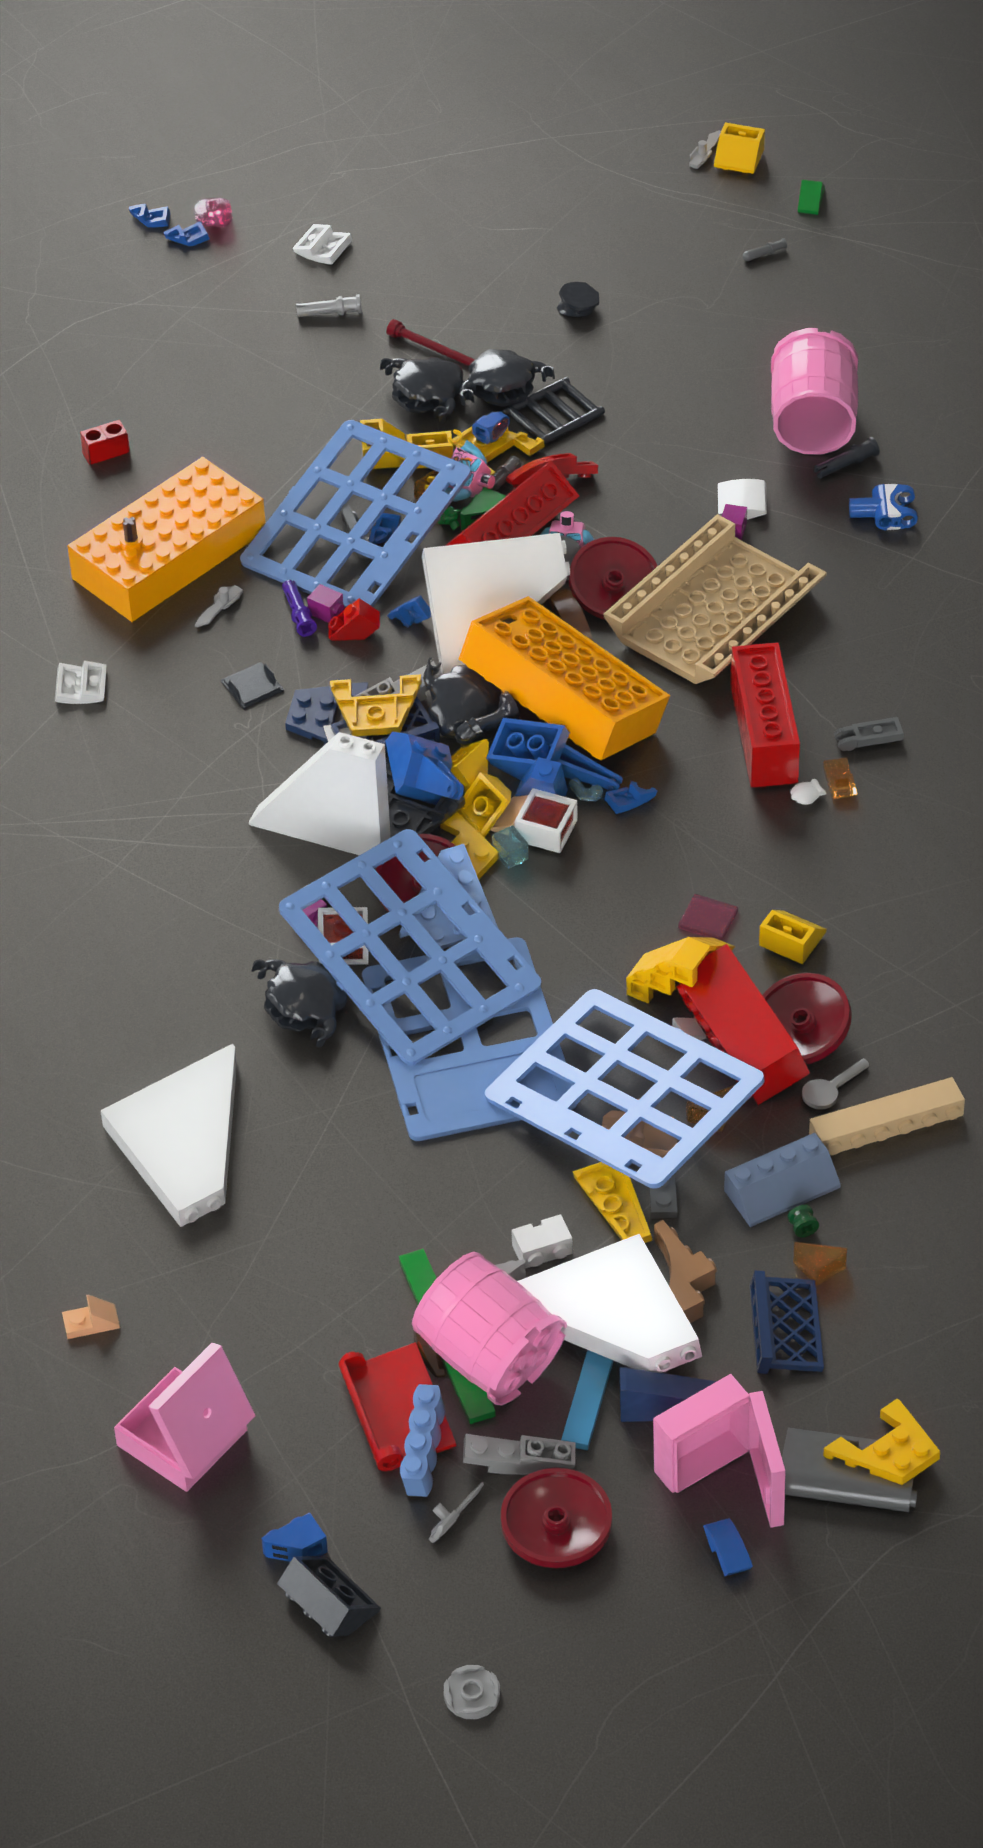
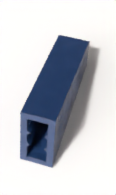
M620 1368L621 1422L653 1421V1418L717 1381Z

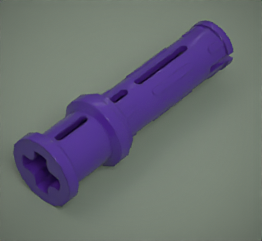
M287 580L282 584V589L292 609L291 618L297 624V633L304 637L310 636L316 631L317 624L311 618V610L304 605L296 582L294 580Z

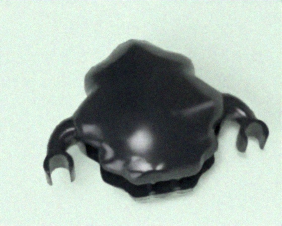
M486 350L469 365L470 376L460 386L461 404L465 406L466 400L474 403L475 395L491 405L500 407L515 405L526 400L533 391L534 386L532 382L535 378V373H541L542 381L546 382V377L555 379L554 368L540 361H531L525 357L518 356L516 352L510 350Z
M434 357L410 360L406 358L382 359L380 370L385 369L387 376L392 374L393 368H399L394 373L392 398L408 412L427 413L434 411V418L439 416V422L441 424L445 423L447 416L455 411L456 402L454 399L460 395V386L464 382L461 366Z
M430 657L423 677L424 684L430 691L433 700L428 708L431 719L439 726V732L444 738L456 739L458 726L465 721L468 722L473 717L485 716L498 709L499 696L502 694V690L493 683L486 681L483 676L468 668L467 665L454 666L450 673L442 674L435 678L434 675L440 671L442 663L439 662L438 666H432L433 657ZM521 705V707L519 708L520 714H521V711H522V708H523L522 705Z
M259 959L254 961L252 972L260 970L257 976L258 979L265 978L267 970L275 972V976L267 982L268 989L265 991L266 1000L264 1002V1009L272 1020L282 1029L298 1032L306 1028L313 1029L310 1039L319 1038L316 1046L318 1048L324 1046L325 1040L330 1038L336 1031V1011L345 1007L348 1000L347 993L340 989L336 984L337 981L320 962L310 961L306 964L287 963L280 959L267 961Z

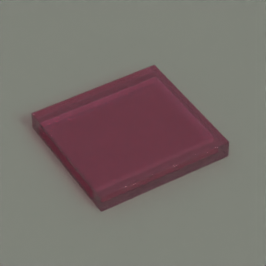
M694 894L678 924V928L722 941L738 912V907Z

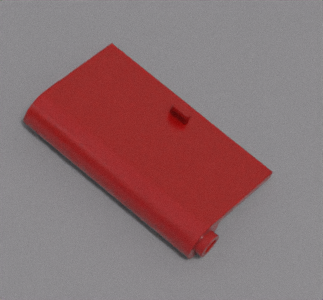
M416 1342L369 1360H365L362 1353L348 1352L340 1359L338 1364L376 1465L381 1471H390L401 1466V1462L406 1456L405 1440L410 1432L409 1417L415 1408L413 1404L415 1389L419 1384L433 1385ZM446 1416L439 1425L441 1439L435 1449L436 1453L457 1446Z

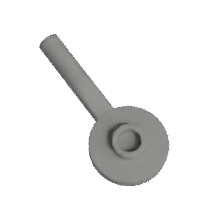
M864 1058L831 1081L815 1079L807 1082L802 1089L803 1101L815 1109H827L833 1106L838 1098L837 1088L868 1068V1061Z

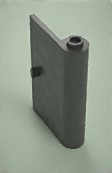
M788 1427L782 1454L785 1467V1495L909 1512L910 1507L916 1506L917 1491L912 1490L914 1477L905 1484L900 1485L870 1474V1469L859 1465L853 1468L845 1465V1460L836 1457L830 1460L823 1456L824 1447L839 1437H843L860 1450H864L877 1440Z

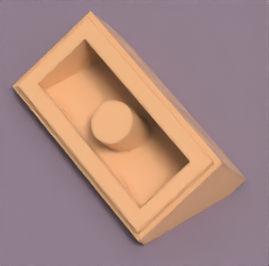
M528 795L512 797L511 802L490 831L512 838L515 834V819Z

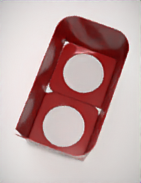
M120 420L80 432L82 453L89 465V454L92 465L130 451L128 434Z

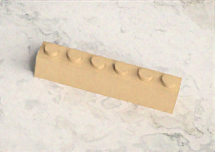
M953 1077L811 1118L809 1135L816 1133L828 1149L829 1154L836 1155L845 1150L859 1148L876 1141H883L899 1134H907L913 1130L930 1127L946 1120H954L963 1116L965 1099Z

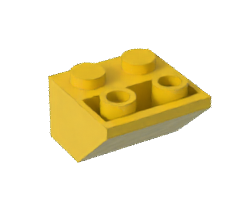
M725 122L719 136L714 167L754 174L764 151L765 129Z
M383 419L360 420V423L406 441L405 433ZM362 442L363 457L372 446L365 442ZM386 451L373 469L400 467L405 458Z
M451 431L406 435L407 442L450 459L453 455V445L449 442V437L452 438ZM419 464V466H418L416 469L428 468V467H425V466Z
M771 910L760 925L759 946L803 964L825 935L826 929L786 911Z

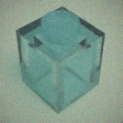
M513 825L492 835V846L499 852V859L508 869L522 864L529 859L528 842Z

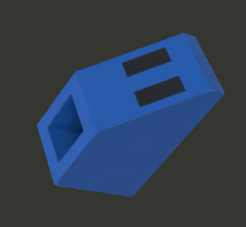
M311 1513L302 1517H296L289 1524L279 1529L271 1530L261 1538L263 1553L268 1558L291 1562L293 1557L321 1556L328 1552L327 1537Z

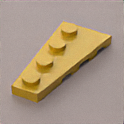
M602 1162L573 1171L576 1181L621 1241L640 1234L644 1243L653 1241L629 1176Z

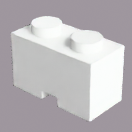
M561 1214L541 1220L542 1225L536 1227L528 1224L512 1229V1246L518 1259L525 1260V1268L539 1266L544 1262L561 1259L572 1254V1236Z

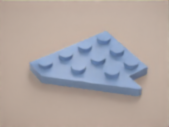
M461 844L441 850L438 859L497 926L465 845ZM422 888L419 894L423 893L425 890ZM436 903L415 915L416 919L442 949L454 946L466 939ZM468 904L463 907L469 916L475 913ZM402 927L399 936L402 938L409 936V934Z

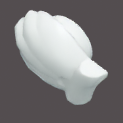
M812 779L811 782L796 784L790 793L792 794L791 799L808 805L813 803L819 796L825 795L826 791L820 786L818 780Z

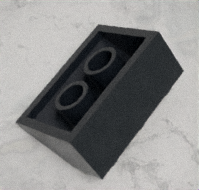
M326 1555L293 1557L277 1583L285 1591L286 1597L297 1602L303 1608V1613L321 1625V1630L330 1637L350 1635L381 1609L371 1597Z

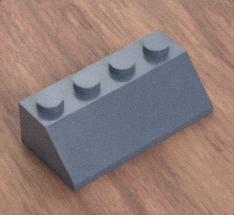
M816 1133L725 1171L724 1181L725 1193L750 1227L841 1187L829 1151Z

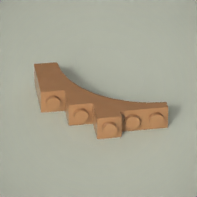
M662 1220L654 1224V1241L663 1253L669 1268V1287L689 1323H692L703 1317L705 1300L701 1292L715 1285L717 1268L712 1259H707L702 1251L693 1255L691 1249L687 1245H683L679 1240L673 1227L669 1228L665 1221Z

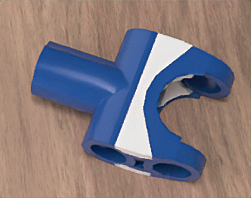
M901 484L877 485L872 490V498H849L850 518L875 517L876 526L882 530L910 528L917 523V512L914 509L903 506L915 499L914 489L908 485ZM904 492H907V493H910V494H911V495L908 496V497H901V496H899L900 494H902V493H904ZM905 516H913L911 520H903Z

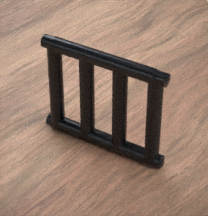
M565 377L529 395L526 400L503 409V413L513 417L536 438L543 439L545 445L605 413V409L602 406L597 407L570 384L568 377ZM564 389L589 412L580 416L557 397L554 392ZM545 397L572 421L562 425L542 408L537 401ZM528 406L555 430L548 434L543 433L521 414L519 410Z

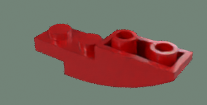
M572 453L556 454L536 459L521 466L506 476V481L516 488L551 460L565 478H569V474H577V477L589 478L591 474H598V464L592 461L577 462V456Z

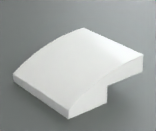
M313 224L294 246L293 250L307 259L325 264H333L352 242V237L350 233L333 232L331 225Z
M739 479L718 483V514L722 516L725 504L747 507V520L767 514L765 480Z
M84 661L82 667L59 663L55 702L88 704L103 701L107 665Z

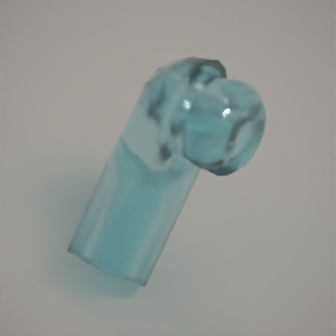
M574 778L569 782V787L582 801L596 802L602 797L603 789L600 785L596 784L592 785L591 788H585L578 778Z

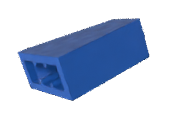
M538 757L522 776L515 796L529 795L532 788L565 797L568 789L561 763Z

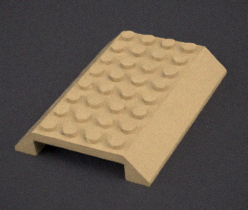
M717 514L604 613V618L622 644L697 684L717 676L731 663L733 646L751 645L826 577L827 572L810 563H807L799 571L736 538L735 523Z

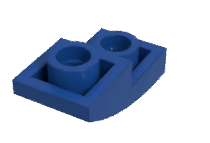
M730 1518L703 1526L712 1553H717L724 1576L750 1570L753 1567L743 1540Z

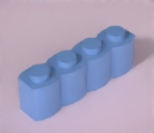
M419 1384L413 1395L415 1408L409 1417L410 1432L404 1444L406 1456L401 1462L400 1474L407 1496L427 1497L433 1485L431 1472L434 1470L437 1462L435 1449L441 1439L439 1425L445 1417V1406L438 1385Z

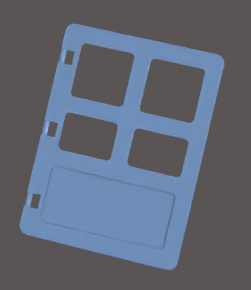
M519 937L509 938L510 943L535 971L525 940ZM476 951L455 963V965L459 967L482 962L484 959ZM427 955L399 960V962L407 972H410L430 959ZM512 958L515 969H519L521 965L515 958ZM380 964L369 966L362 972L363 983L372 994L385 987L387 980H392ZM440 972L450 1003V1008L440 1011L451 1021L471 1008ZM541 986L535 993L495 1016L528 1011L531 1014L537 1033L535 1037L483 1046L477 1028L460 1037L464 1048L463 1051L423 1059L417 1064L408 1065L398 1055L392 1056L391 1046L379 1033L408 1135L412 1140L423 1141L521 1120L489 1103L485 1097V1090L553 1025ZM391 1002L383 1006L406 1035L434 1030L422 1014L396 1018ZM559 1044L549 1054L566 1063ZM537 1066L519 1082L555 1102L573 1086ZM513 1100L509 1105L518 1109L521 1104ZM416 1106L418 1114L410 1115L408 1108Z

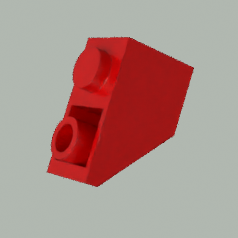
M357 599L329 621V639L331 641L365 640L380 628V611L362 599Z

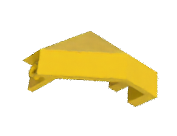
M687 937L645 953L626 978L627 995L649 1003L653 998V989L671 995L675 990V981L693 987L697 982V967L705 956L725 944L729 946L731 951L735 946L715 938Z

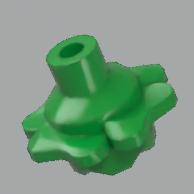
M453 506L447 507L441 515V520L438 524L450 525L452 530L460 527L457 519L462 510L454 509Z

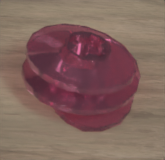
M206 198L199 201L194 207L196 221L201 222L204 226L225 227L232 221L231 204L229 200L224 198Z

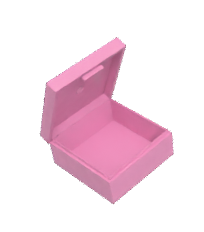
M211 1343L183 1372L174 1367L114 1427L117 1446L188 1492L247 1431V1424L256 1415L222 1346Z
M729 1374L653 1418L654 1472L672 1493L684 1490L749 1452L770 1528L784 1525L785 1467L763 1391L748 1394L732 1374Z

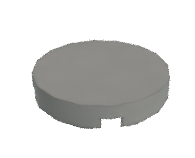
M465 1665L455 1669L448 1680L446 1679L444 1683V1701L448 1709L456 1716L464 1719H479L489 1715L496 1709L500 1701V1683L496 1675L485 1670V1667Z

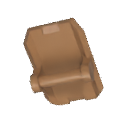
M618 1110L608 1112L603 1116L602 1127L609 1130L626 1112ZM640 1121L624 1137L661 1158L678 1142V1139L643 1121Z

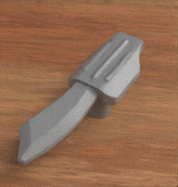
M720 130L710 133L707 142L705 140L698 142V147L690 154V167L698 169L706 162L712 154L711 149L719 140Z
M236 585L221 587L214 596L215 604L210 606L199 617L195 627L210 624L222 609L228 608L240 598L243 589Z
M483 1482L451 1513L441 1503L432 1510L441 1519L431 1531L429 1540L432 1543L437 1541L456 1522L459 1513L482 1489Z

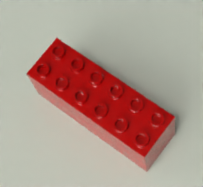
M551 460L445 546L532 536L576 500L579 494Z
M779 642L733 646L731 657V691L750 786L762 787L798 783L800 741Z
M727 944L704 957L697 967V982L693 987L680 982L676 986L688 1010L692 1011L695 1015V1020L701 1029H704L713 1047L715 1046L718 1050L763 1072V1085L750 1097H753L758 1105L810 1074L797 1045Z

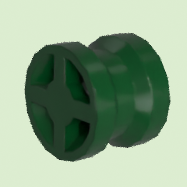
M799 1205L788 1214V1220L791 1225H794L793 1231L797 1237H808L819 1228V1222L816 1217H813L814 1212L809 1205Z

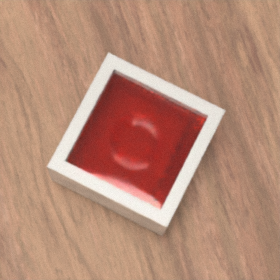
M532 788L515 819V841L561 853L578 820L577 800Z
M354 907L368 924L367 907ZM318 908V930L331 945L354 933L333 908ZM362 946L342 959L347 965L368 964L369 950Z

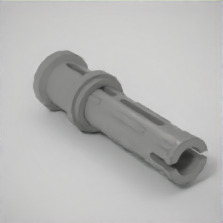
M356 294L355 297L346 298L338 296L336 300L296 304L298 317L329 313L344 315V313L356 311L362 313L360 294Z

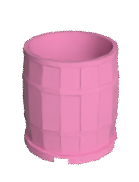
M806 328L790 333L780 340L774 349V354L771 357V412L774 423L773 430L778 440L790 450L802 454L822 455L838 450L849 442L855 432L858 409V354L853 344L842 334L834 331L830 333L818 332V328Z
M471 1252L452 1263L434 1281L415 1310L412 1326L413 1330L447 1363L466 1377L468 1381L487 1392L490 1401L502 1406L521 1395V1392L517 1389L527 1380L533 1384L548 1367L564 1341L565 1334L561 1332L562 1326L566 1328L567 1322L560 1316L551 1314L539 1299L533 1296L504 1270L492 1264L480 1253Z

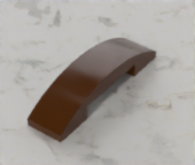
M569 589L558 590L547 599L552 612L555 611L559 618L593 641L584 613Z

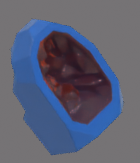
M492 412L489 415H483L472 425V433L477 440L485 444L493 443L508 428L510 423L509 417L502 412Z

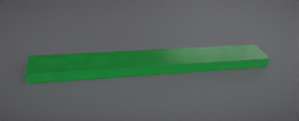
M424 1249L399 1256V1263L418 1305L424 1294L437 1279ZM441 1357L469 1423L473 1424L495 1417V1409L492 1402L488 1399L487 1392L468 1381L466 1377Z

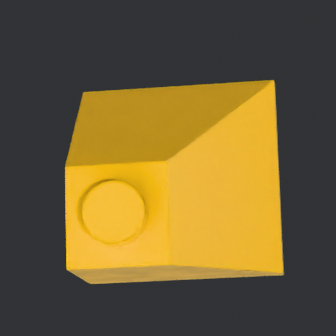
M487 739L463 746L451 756V772L463 784L464 792L469 789L480 772L488 774V760L486 757L488 755L489 742Z
M480 772L463 796L465 798V805L457 812L485 838L511 802V791L497 777Z

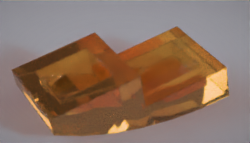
M847 758L824 760V773L832 798L857 796L853 774L850 773Z

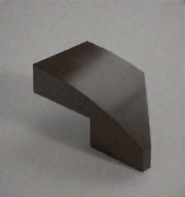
M413 1330L414 1343L416 1342L425 1366L435 1377H445L441 1356L432 1347L429 1348V1344Z

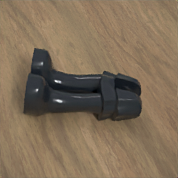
M508 691L500 694V703L496 711L478 718L473 717L468 722L465 721L457 727L456 741L459 745L468 746L476 741L483 740L486 732L499 729L503 718L519 720V709Z

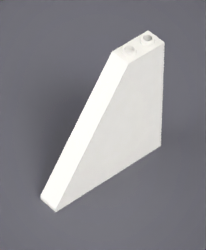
M560 533L423 549L422 561L438 659L442 663L440 667L442 674L450 673L454 666L466 665L459 660V656L473 620L527 596L541 605L565 584L567 576L570 575L569 562H565L564 559L566 543L565 540L561 541Z
M341 732L337 733L258 805L249 820V825L356 855H361L391 838L385 744Z
M233 1044L101 1110L102 1123L105 1130L180 1227L196 1221L199 1217L211 1211L219 1209L226 1201L237 1068L236 1050Z
M640 1234L517 1281L539 1299L551 1314L558 1315L567 1322V1327L564 1328L562 1326L561 1332L565 1334V1341L637 1370L662 1373L702 1357L699 1339Z

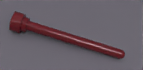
M392 319L387 326L386 333L391 337H404L467 366L475 360L405 329L403 323L398 320Z

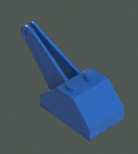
M503 718L486 757L492 766L519 780L522 779V776L538 757L561 763L564 777L596 785L610 791L619 789V784L623 780L618 774L566 745L570 732L565 725Z
M392 732L385 740L396 794L437 805L442 796L459 800L462 797L464 786L451 772L452 759L449 746L399 732Z

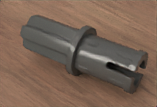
M511 456L504 465L496 469V473L493 475L495 477L493 490H498L506 482V476L521 467V462L515 466L519 458Z

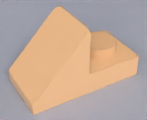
M86 1295L88 1307L62 1312L67 1339L119 1329L120 1325L115 1304Z

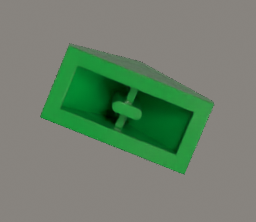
M801 181L798 203L799 213L818 215L825 190L823 182Z

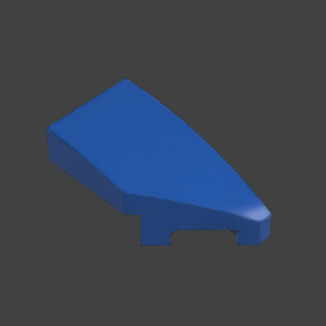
M146 204L129 207L130 213L147 227L154 228L169 225L170 210L168 207L148 210Z
M201 222L183 230L180 225H177L163 232L166 239L187 246H194L210 239Z
M382 513L375 526L372 527L369 538L370 543L377 545L388 541L400 525L401 515Z
M420 595L395 608L387 616L392 620L396 617L403 622L404 626L409 627L413 623L417 624L431 617V610Z
M631 781L629 788L625 787L608 791L604 799L613 811L618 814L636 808L656 796L657 790L652 787L648 790L640 788L636 782Z

